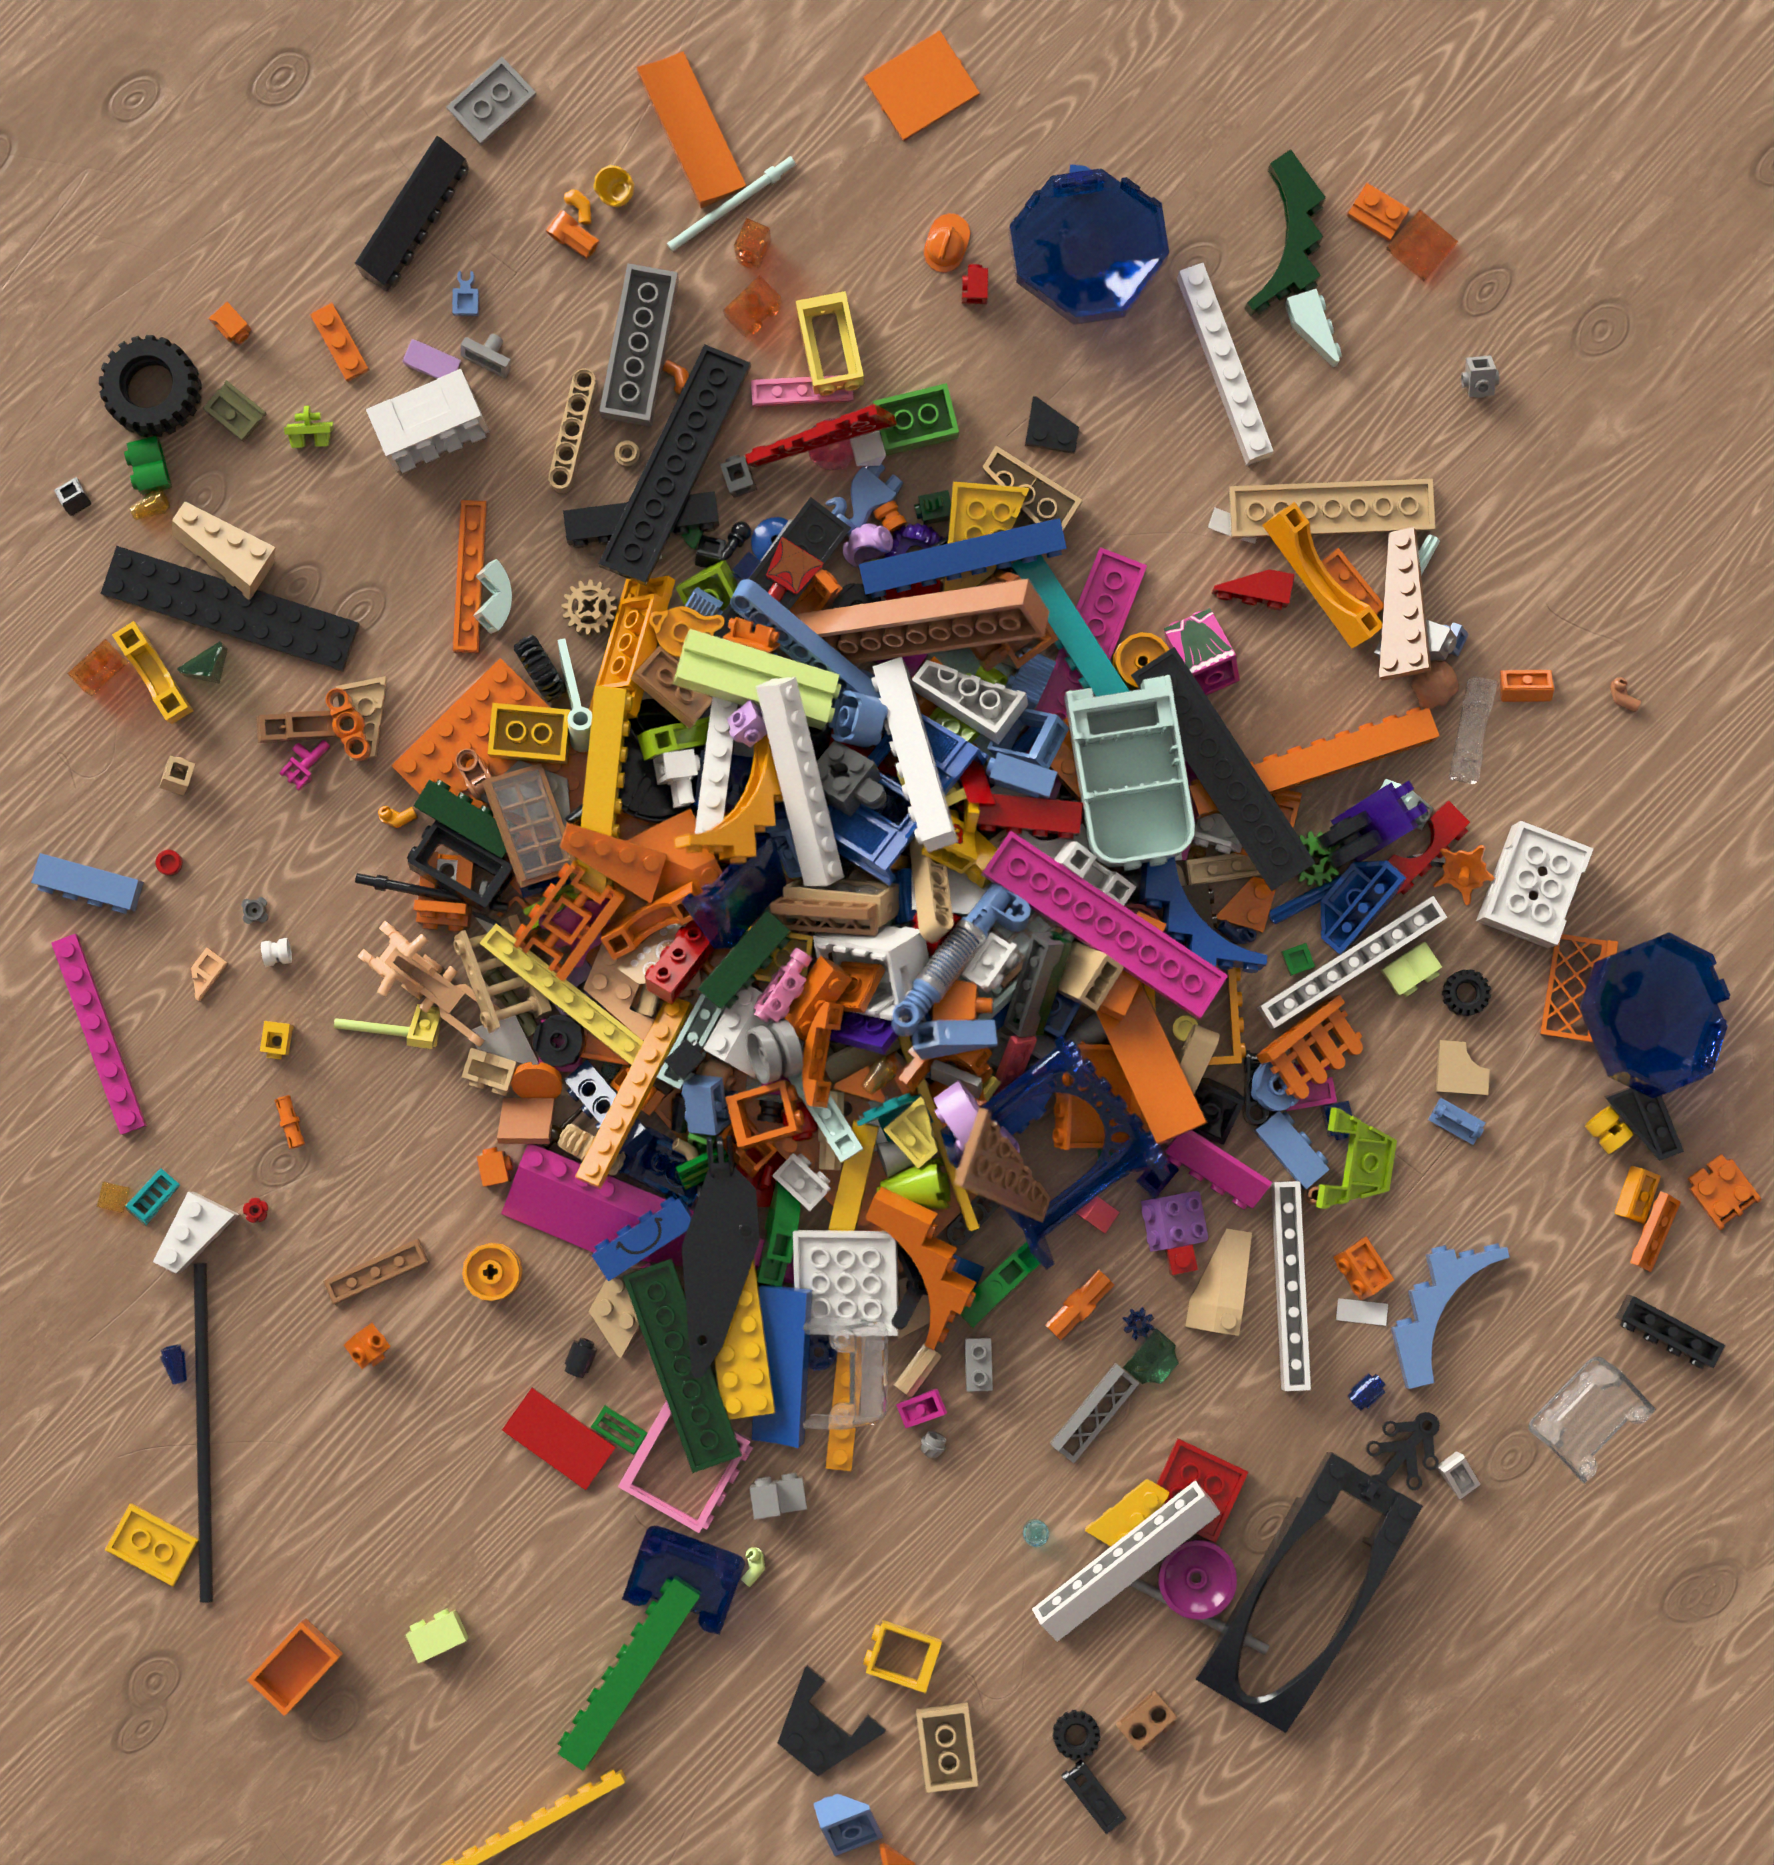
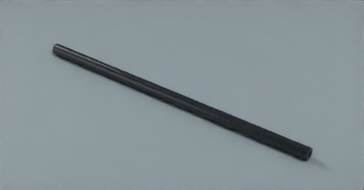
M194 1263L200 1603L213 1602L207 1263Z

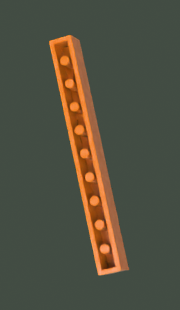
M1416 707L1406 711L1407 715L1398 718L1397 715H1391L1382 719L1383 723L1373 725V722L1358 727L1359 731L1350 733L1349 730L1342 731L1334 735L1335 739L1326 741L1325 738H1321L1311 742L1310 747L1302 749L1301 746H1296L1287 750L1286 755L1278 757L1277 754H1272L1264 757L1261 763L1255 765L1253 761L1250 763L1270 794L1273 795L1435 742L1440 735L1430 708L1421 710V707ZM1199 779L1191 781L1189 793L1195 819L1219 813L1220 811Z

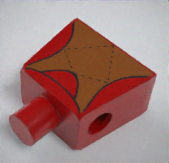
M782 537L765 576L774 582L768 593L779 603L786 591L796 596L824 563Z

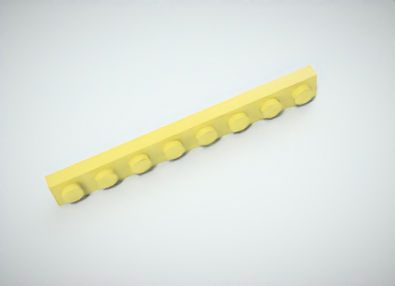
M495 924L482 939L480 945L632 1066L644 1041L568 980L563 982L557 978V973L548 969L549 965L529 950L527 953H524L520 947H514L516 939L498 924Z

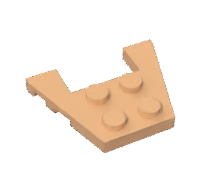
M602 942L583 989L644 1041L655 1020L630 1010L640 984L618 969L635 950L613 960Z

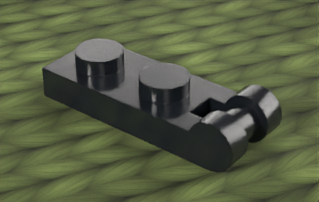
M1080 1759L1075 1763L1076 1767L1071 1771L1066 1770L1061 1776L1107 1835L1127 1818L1086 1763ZM1083 1774L1087 1781L1079 1786L1075 1780Z

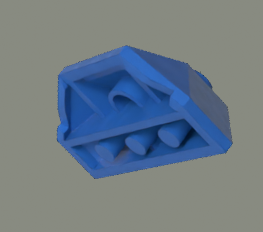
M1387 860L1353 862L1320 901L1321 938L1341 955L1366 931L1397 894L1407 877Z

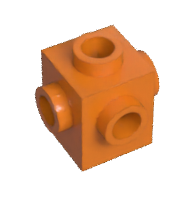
M373 1323L360 1330L343 1345L361 1369H364L369 1364L373 1367L378 1365L386 1358L383 1353L391 1347Z

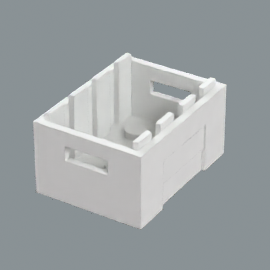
M461 369L366 409L383 451L396 472L401 470L402 473L416 468L415 464L424 460L425 463L440 458L439 453L446 450L451 453L463 448L462 444L471 440L472 443L482 440L486 438L485 434L489 432L473 392Z
M1523 821L1512 825L1493 874L1495 879L1490 882L1476 921L1545 948L1558 945L1566 924L1564 919L1580 876L1585 873L1593 848ZM1539 867L1546 868L1547 874L1545 876L1538 874ZM1530 891L1537 892L1538 898L1536 900L1529 898Z
M836 923L838 926H845L844 923ZM861 925L863 928H870V926ZM883 925L878 927V934L876 936L819 932L813 936L817 960L820 955L829 959L828 954L832 952L833 962L838 965L842 961L881 964L886 969L865 1013H859L892 1021L894 1008L902 1003L909 992L912 991L915 978L923 970V967L929 963L926 940L920 934L919 929L909 927L896 928ZM902 1016L899 1020L905 1022L910 1017Z

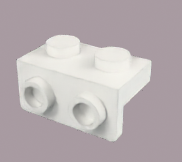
M991 932L962 973V977L971 983L977 984L986 993H989L992 988L997 989L1004 978L1002 973L1006 967L1011 968L1019 956L1016 954L1017 945L1013 942L1009 944Z
M792 1153L772 1176L802 1205L811 1211L831 1190L828 1186L831 1181L821 1171L815 1174L809 1168L812 1163L803 1154L800 1153L796 1156Z

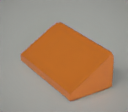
M1500 670V696L1502 702H1543L1552 700L1554 684L1551 670Z

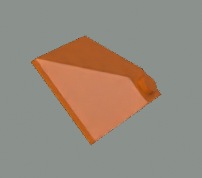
M691 808L625 840L667 854L652 902L690 882L694 883L699 894L727 881L714 854L708 853V849H702V852L686 853L684 848H675L676 837L695 834L697 820Z

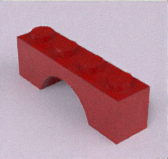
M1450 801L1444 803L1428 819L1427 823L1430 828L1431 837L1430 843L1422 855L1415 858H1404L1394 854L1387 860L1407 877L1397 894L1400 892L1403 895L1406 894L1414 886L1412 880L1418 874L1423 877L1433 867L1430 862L1436 856L1439 859L1443 857L1440 849L1450 850L1451 848L1447 845L1454 838L1459 841L1468 832L1465 827L1470 821Z

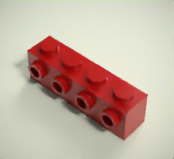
M992 794L996 804L979 803V816L976 826L981 827L980 831L996 832V828L1006 829V833L1012 831L1016 835H1022V831H1032V836L1048 837V833L1058 834L1059 839L1073 840L1074 836H1079L1083 802Z
M705 901V914L689 921L685 927H680L675 935V940L670 946L667 945L662 950L660 959L655 966L651 965L645 973L646 989L673 1005L731 930V916Z

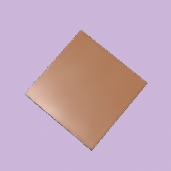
M504 1098L497 1134L498 1144H549L556 1104L555 1099Z

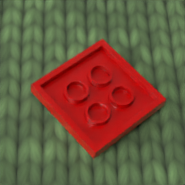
M1177 1438L1156 1484L1169 1491V1496L1162 1505L1164 1506L1191 1483L1196 1481L1220 1511L1217 1517L1196 1532V1534L1216 1543L1248 1475V1471Z

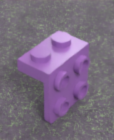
M1198 1191L1141 1201L1142 1216L1145 1221L1150 1252L1177 1248L1208 1240L1201 1195Z

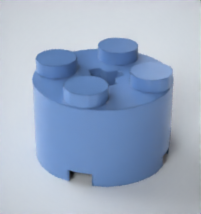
M849 690L842 692L841 694H844L841 699H836L832 705L835 708L833 719L829 723V727L833 728L835 734H831L832 738L838 742L864 748L879 744L883 722L888 713L887 706L874 696Z

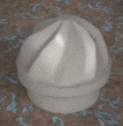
M928 1431L926 1436H923L921 1439V1451L929 1458H937L946 1449V1438L937 1432Z

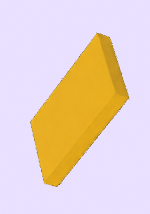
M131 1503L105 1551L174 1587L199 1539Z

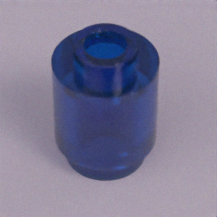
M1368 1373L1350 1389L1351 1393L1347 1397L1362 1411L1365 1407L1368 1409L1386 1393L1383 1389L1386 1384L1377 1374L1371 1376Z

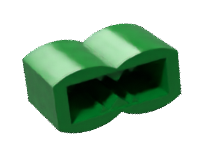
M152 436L127 443L128 450L124 451L128 466L132 465L134 474L130 475L134 490L138 489L142 495L172 488L160 439L157 436Z

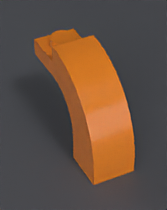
M821 568L813 576L809 586L789 611L797 617L801 613L826 610L838 597L843 588L831 573Z
M912 1046L907 1053L913 1060L903 1067L899 1079L913 1092L931 1070L934 1060L959 1062L977 1074L993 1053L989 1048L922 1060Z

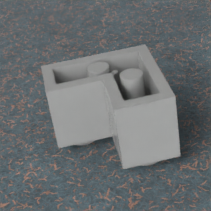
M787 1473L781 1475L782 1479L773 1481L771 1476L756 1478L755 1483L750 1486L754 1519L780 1516L781 1513L806 1510L807 1501L803 1476L797 1477V1473Z

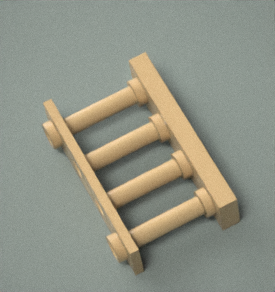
M517 914L509 916L501 922V928L511 936L521 926ZM466 930L454 937V949L462 958L481 1011V1023L485 1028L487 1027L488 1033H492L501 1027L499 1024L500 1020L528 1011L533 1013L536 1019L552 1011L548 999L520 976L486 987L481 972L505 965L496 957L477 963L472 948L481 946L480 942L487 933L469 939ZM519 987L525 989L528 997L527 1001L497 1011L494 1010L490 996Z

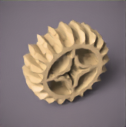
M568 1124L560 1134L558 1145L575 1157L584 1160L596 1136L576 1125ZM624 1152L618 1154L608 1174L616 1175L621 1170L626 1158Z

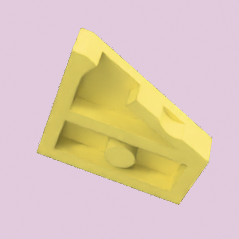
M921 1095L884 1128L888 1136L918 1169L938 1152L925 1100Z

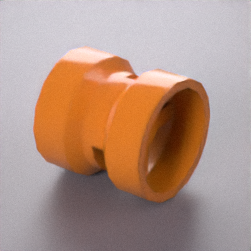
M895 500L885 503L873 512L875 518L880 520L882 526L887 528L890 533L899 530L903 525L907 524L905 517L898 513L899 507Z

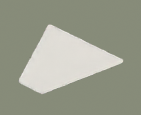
M516 1015L500 1020L499 1024L501 1027L492 1033H488L487 1027L485 1028L483 1025L472 1029V1031L485 1040L481 1047L476 1045L477 1049L522 1064L532 1062V1065H538L535 1054Z

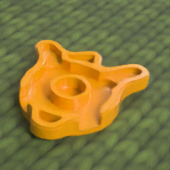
M679 606L664 612L656 611L652 613L649 623L655 630L660 647L671 656L680 658L685 637L690 629L714 636V633L725 625V619L721 615L704 616L694 609Z

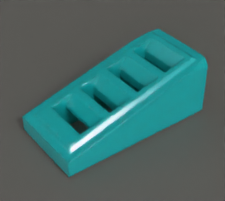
M160 1168L125 1206L126 1210L146 1226L179 1188L180 1184ZM159 1179L170 1187L167 1191L157 1183ZM152 1187L162 1194L160 1198L150 1191ZM146 1195L155 1202L153 1206L143 1199ZM139 1203L148 1210L146 1214L136 1207Z

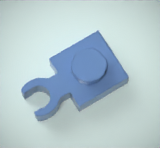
M461 271L457 274L460 288H453V316H479V290L472 289V285L475 282V276L472 271H470L471 277L468 281L462 280Z

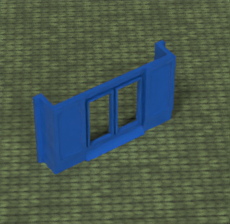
M921 713L944 795L946 796L973 760L983 765L989 756L964 738ZM887 731L868 756V759L875 762L877 767L891 751L889 742L893 741L892 734L888 735ZM880 773L882 778L879 783L905 798L902 786ZM862 803L851 817L829 805L827 808L838 854L890 886L896 879L890 868L914 838V830L918 829L917 822H912L908 813L898 826Z

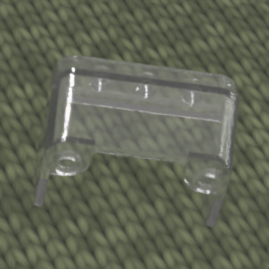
M811 1317L804 1324L803 1330L829 1331L831 1346L839 1352H850V1403L836 1404L831 1409L829 1415L810 1414L803 1423V1428L845 1430L881 1422L887 1414L888 1330L886 1325L877 1319Z

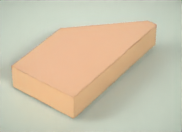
M209 948L204 950L191 968L195 999L201 1001L228 965V962Z

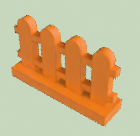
M1340 994L1326 998L1256 1055L1261 1064L1271 1062L1273 1066L1270 1070L1273 1074L1278 1073L1288 1087L1284 1090L1288 1096L1293 1095L1296 1099L1306 1098L1309 1095V1087L1306 1082L1311 1080L1316 1085L1325 1083L1327 1073L1324 1068L1327 1065L1333 1070L1342 1069L1345 1065V1059L1342 1055L1344 1051H1347L1350 1055H1358L1362 1052L1363 1045L1359 1039L1363 1036L1360 1032L1355 1033L1345 1019L1348 1016L1346 1011L1339 1010L1345 1004ZM1326 1020L1327 1023L1322 1026L1321 1022ZM1330 1029L1333 1030L1341 1042L1340 1046L1337 1047L1327 1032ZM1308 1034L1309 1037L1304 1040L1303 1037ZM1313 1043L1324 1058L1320 1062L1309 1047ZM1290 1049L1291 1052L1286 1055L1285 1051ZM1295 1058L1305 1071L1302 1077L1291 1062Z

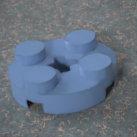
M1271 1062L1260 1064L1252 1079L1251 1095L1253 1099L1270 1111H1282L1290 1106H1294L1299 1099H1296L1293 1095L1288 1096L1284 1090L1288 1087L1278 1073H1272L1270 1070L1273 1066ZM1278 1078L1282 1088L1275 1091L1273 1081H1276Z

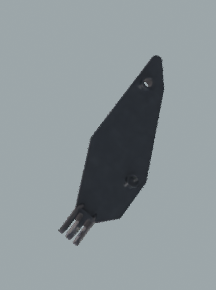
M732 1135L727 1136L728 1161H724L722 1136H716L718 1162H713L711 1137H706L708 1171L682 1244L691 1373L695 1378H701L723 1347L760 1241L756 1188L734 1167ZM700 1335H704L707 1337V1341L704 1344H699L697 1338Z

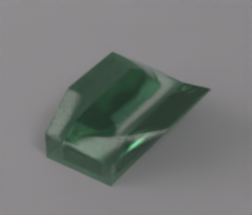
M1155 1328L1124 1364L1123 1368L1141 1384L1147 1382L1162 1384L1179 1364L1175 1354L1176 1345Z

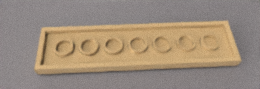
M1433 479L1229 487L1231 538L1270 537L1262 525L1293 502L1297 504L1310 522L1311 535L1388 533L1414 527L1416 531L1435 530Z

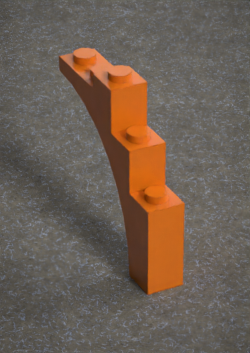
M881 1187L874 1196L865 1219L879 1226L898 1241L910 1255L921 1273L928 1292L931 1311L930 1327L925 1346L934 1350L939 1342H945L950 1329L946 1328L948 1322L953 1323L957 1313L961 1314L965 1306L971 1307L977 1295L973 1292L977 1282L953 1271L957 1259L953 1258L957 1248L933 1236L938 1227L934 1223L938 1215L937 1213Z

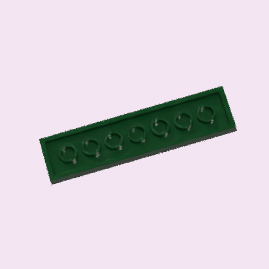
M671 1258L622 1276L692 1473L742 1456L711 1365L701 1378L692 1376L686 1298L673 1259ZM699 1336L697 1338V1342L699 1344H703L701 1337Z

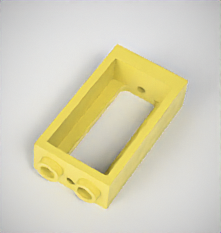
M846 292L796 301V311L814 395L827 396L833 394L836 390L845 389L846 391H852L864 385V375ZM832 313L837 318L848 374L825 379L812 318Z

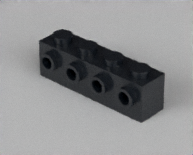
M1626 1295L1615 1318L1621 1321V1327L1633 1333L1635 1329L1645 1333L1643 1338L1656 1345L1659 1341L1667 1345L1666 1351L1678 1357L1681 1354L1686 1355L1690 1358L1689 1363L1700 1369H1703L1704 1366L1714 1368L1726 1346L1632 1295Z

